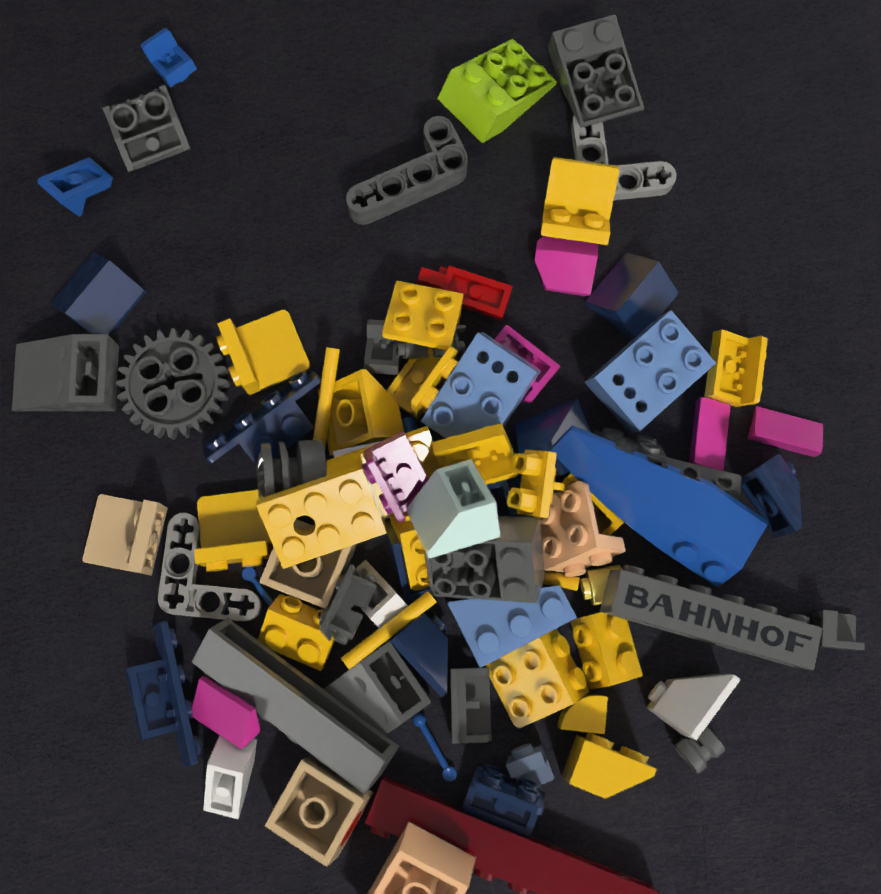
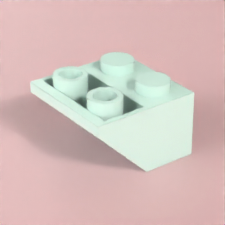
M472 459L436 469L407 507L409 518L428 559L500 537L496 501Z

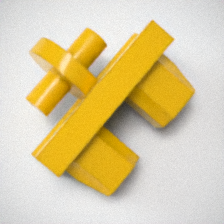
M525 450V453L513 455V472L522 474L520 488H511L508 492L507 505L516 509L517 514L548 518L553 491H564L565 487L564 483L555 482L557 453Z

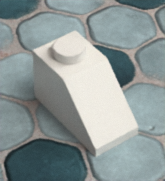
M366 559L356 568L361 578L363 573H368L376 578L375 585L377 588L367 609L362 610L378 628L408 607ZM405 626L402 630H400L393 637H391L390 640L392 641L407 626Z
M219 736L207 763L204 811L239 819L254 765L257 739H253L244 748L240 749L222 736Z

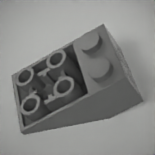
M615 14L552 32L547 49L556 78L580 128L644 110Z
M72 334L16 344L12 411H116L119 345L108 334Z
M501 516L498 517L500 537L428 559L425 552L431 595L436 597L537 603L545 578L540 517Z
M390 641L324 688L325 691L384 735H387L432 702L424 687Z

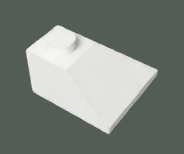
M715 673L667 679L665 683L659 681L648 695L651 702L646 708L680 735L697 740L741 679L735 675Z

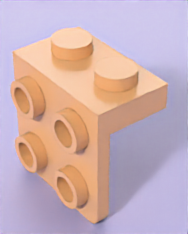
M577 481L565 487L564 491L559 490L553 493L548 518L540 517L544 570L564 572L566 577L580 576L586 573V568L609 564L613 561L612 557L626 552L623 538L599 534L587 482Z

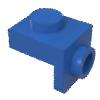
M167 28L162 29L140 46L154 70L170 87L184 81L189 74L197 70L192 59L178 46Z

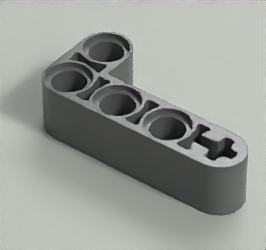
M434 116L425 123L424 146L427 154L356 184L349 189L346 195V202L350 218L355 223L361 225L370 224L464 181L467 174L468 157L449 119L444 116ZM435 134L446 136L443 140H434L431 137ZM453 161L459 163L460 166L451 169L446 167L445 164ZM424 174L429 176L430 179L426 182H419L415 180V177ZM392 187L400 190L396 195L385 193L388 188ZM359 202H363L366 207H361Z

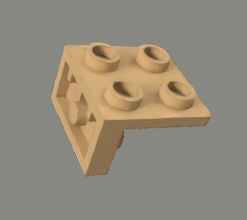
M100 494L97 499L82 559L83 562L152 576L168 507L148 500L139 502Z

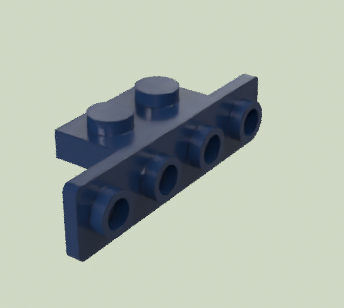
M313 370L299 372L289 381L290 385L280 393L275 391L265 397L261 402L262 406L252 414L251 412H246L238 417L233 423L234 427L225 434L220 432L211 437L205 444L206 448L202 450L210 464L237 444H240L256 465L260 454V443H270L272 458L278 456V442H284L286 447L289 448L313 430L314 426L295 401L321 382L319 375Z
M162 621L153 626L159 661L126 668L127 684L139 741L175 731L182 766H192L198 764L197 756L201 753L200 743L195 733L192 734L189 720L193 718V711L189 699H184L181 684L185 683V674L181 663H176L174 649L177 648L176 634L173 628H169L167 621Z

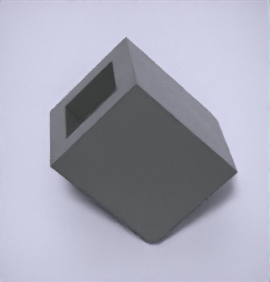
M830 610L812 611L811 625L823 628L819 647L865 651V643L855 642V615L838 613V611Z

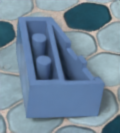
M560 585L541 588L537 603L481 599L447 602L479 668L577 618Z

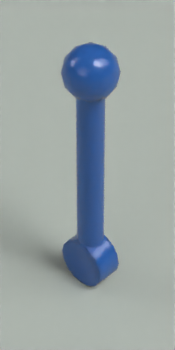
M251 567L245 568L242 571L243 579L252 583L270 607L274 600L256 578V571Z
M421 712L416 713L412 717L413 724L420 727L443 769V778L448 782L453 781L457 776L455 768L448 765L426 725V716Z

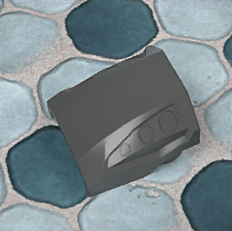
M165 85L146 95L141 94L136 99L125 100V103L103 108L128 172L191 149Z

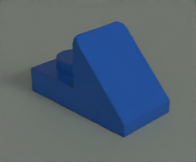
M89 157L38 178V184L60 204L80 217L83 213L86 198L110 188L113 177Z

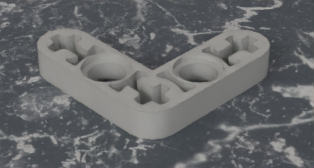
M574 115L571 132L575 160L609 165L603 122L593 124L590 130V137L585 138L586 129L585 127L580 128ZM585 148H594L599 152L600 158L596 161H587L582 156V151ZM663 161L617 165L619 167V176L614 200L667 194L676 180L675 168ZM656 173H661L662 178H667L664 184H660L658 179H654ZM623 175H630L635 178L637 184L632 189H625L620 185L619 178ZM643 180H648L646 186L643 187Z
M179 513L173 516L168 524L158 593L160 608L164 612L173 615L223 620L229 618L233 621L243 622L256 619L262 610V600L255 592L247 589L196 584L198 565L195 564L194 549H200L201 547L199 520L188 513ZM185 520H188V524L194 527L193 533H187L185 538V544L192 545L191 551L181 547L174 548L175 542L182 544L183 535L177 532V527L183 526ZM178 554H185L190 560L189 568L186 572L177 574L172 569V560ZM170 577L179 580L188 579L187 585L179 584L178 593L184 596L183 603H177L176 609H173V603L167 600L168 595H173L176 590V584L169 583ZM208 592H215L220 598L219 607L213 612H206L201 606L202 597ZM227 593H232L229 600L238 602L243 601L244 597L248 595V600L254 603V609L247 610L246 616H243L241 609L228 607L229 615H224L228 605Z

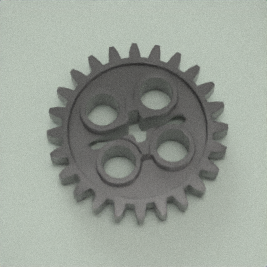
M175 328L171 329L169 338H166L161 330H158L157 340L154 342L147 335L144 336L146 343L144 348L133 344V348L137 353L135 357L124 355V358L130 363L129 367L118 368V371L126 376L125 379L116 381L117 386L125 389L124 392L117 395V398L122 402H128L124 405L122 411L127 415L133 414L130 421L135 425L142 423L141 430L148 434L154 428V435L160 439L166 430L168 437L172 440L176 439L178 431L186 438H189L191 427H194L200 433L203 432L201 422L205 420L213 424L214 421L210 413L212 411L222 413L223 410L217 405V402L228 400L226 394L221 392V389L230 387L228 380L221 378L229 373L226 366H218L224 361L220 353L213 355L216 348L212 343L204 346L205 339L201 335H198L193 340L189 330H185L181 338ZM184 358H193V364L190 368L179 370V364ZM151 367H160L159 374L155 378L146 379L147 371ZM199 374L203 375L202 379L194 380ZM176 378L178 382L175 383V389L171 390L168 387L172 385V379ZM153 388L147 394L144 393L145 389ZM201 389V396L197 401L187 402V396L191 390ZM160 398H167L166 408L160 412H155V402Z

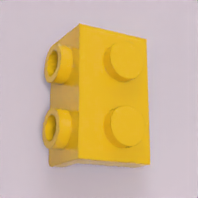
M723 329L714 331L710 356L716 364L708 370L704 397L734 407L759 403L768 339L764 336L748 339Z
M502 423L432 442L433 453L441 468L472 459L486 485L517 476V473H514L512 469L513 448Z
M279 594L268 608L258 641L272 651L322 671L331 651L335 634H333L331 641H327L319 630L321 627L319 621L323 612L322 609L318 610L306 605L296 597Z
M601 612L571 620L573 638L577 644L583 666L582 670L587 679L589 689L613 686L643 676L627 620Z

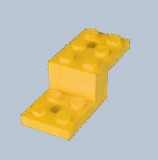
M425 426L408 432L406 435L430 478L436 469L441 467L433 453V440L429 428ZM373 445L327 460V476L257 500L256 507L283 569L387 533L384 516L388 514L379 499L382 491L377 482L374 484L369 482L362 467V464L366 463L365 449ZM307 515L314 519L315 524L310 529L302 530L296 527L294 521L299 516Z

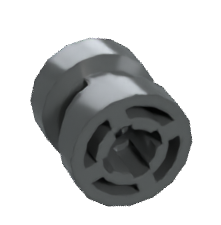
M707 726L697 740L689 737L687 739L681 738L673 745L677 753L696 774L701 773L706 768L708 760L712 757L718 758L725 752L722 743Z

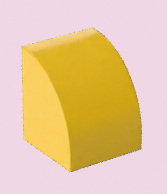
M593 694L583 696L576 703L563 709L557 727L563 730L605 734L608 697Z

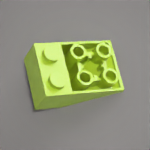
M511 39L451 69L437 99L481 143H484L503 132L551 90L557 81L520 44Z

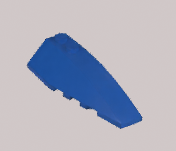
M572 425L551 447L550 451L557 453L556 458L579 481L587 482L590 492L627 525L661 551L717 588L743 568L767 527L768 521L713 483L699 478L698 481L680 474V469L671 465H667L664 468L647 461L648 456L639 452L628 453L615 448V442Z

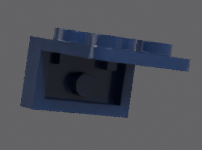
M485 764L484 768L477 766L461 810L531 837L537 817L543 814L545 808V792L540 790L541 786L526 778H520L518 782L505 777L506 772L493 765Z

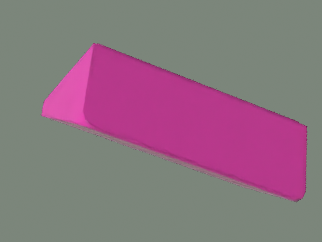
M700 397L696 401L689 463L724 471L731 405L706 397Z
M756 406L748 440L816 457L821 454L823 448V424Z
M202 676L199 679L192 706L193 718L236 747L244 748L260 733L256 708L207 676Z

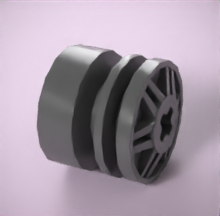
M322 440L298 441L295 457H289L285 443L278 442V458H272L270 443H260V454L256 463L259 499L327 476Z

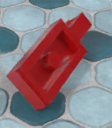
M448 266V268L440 267L439 272L421 267L417 279V285L464 294L462 308L501 321L513 288L511 285L452 266Z

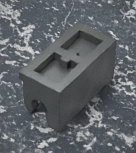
M450 668L452 744L486 743L492 741L489 668Z

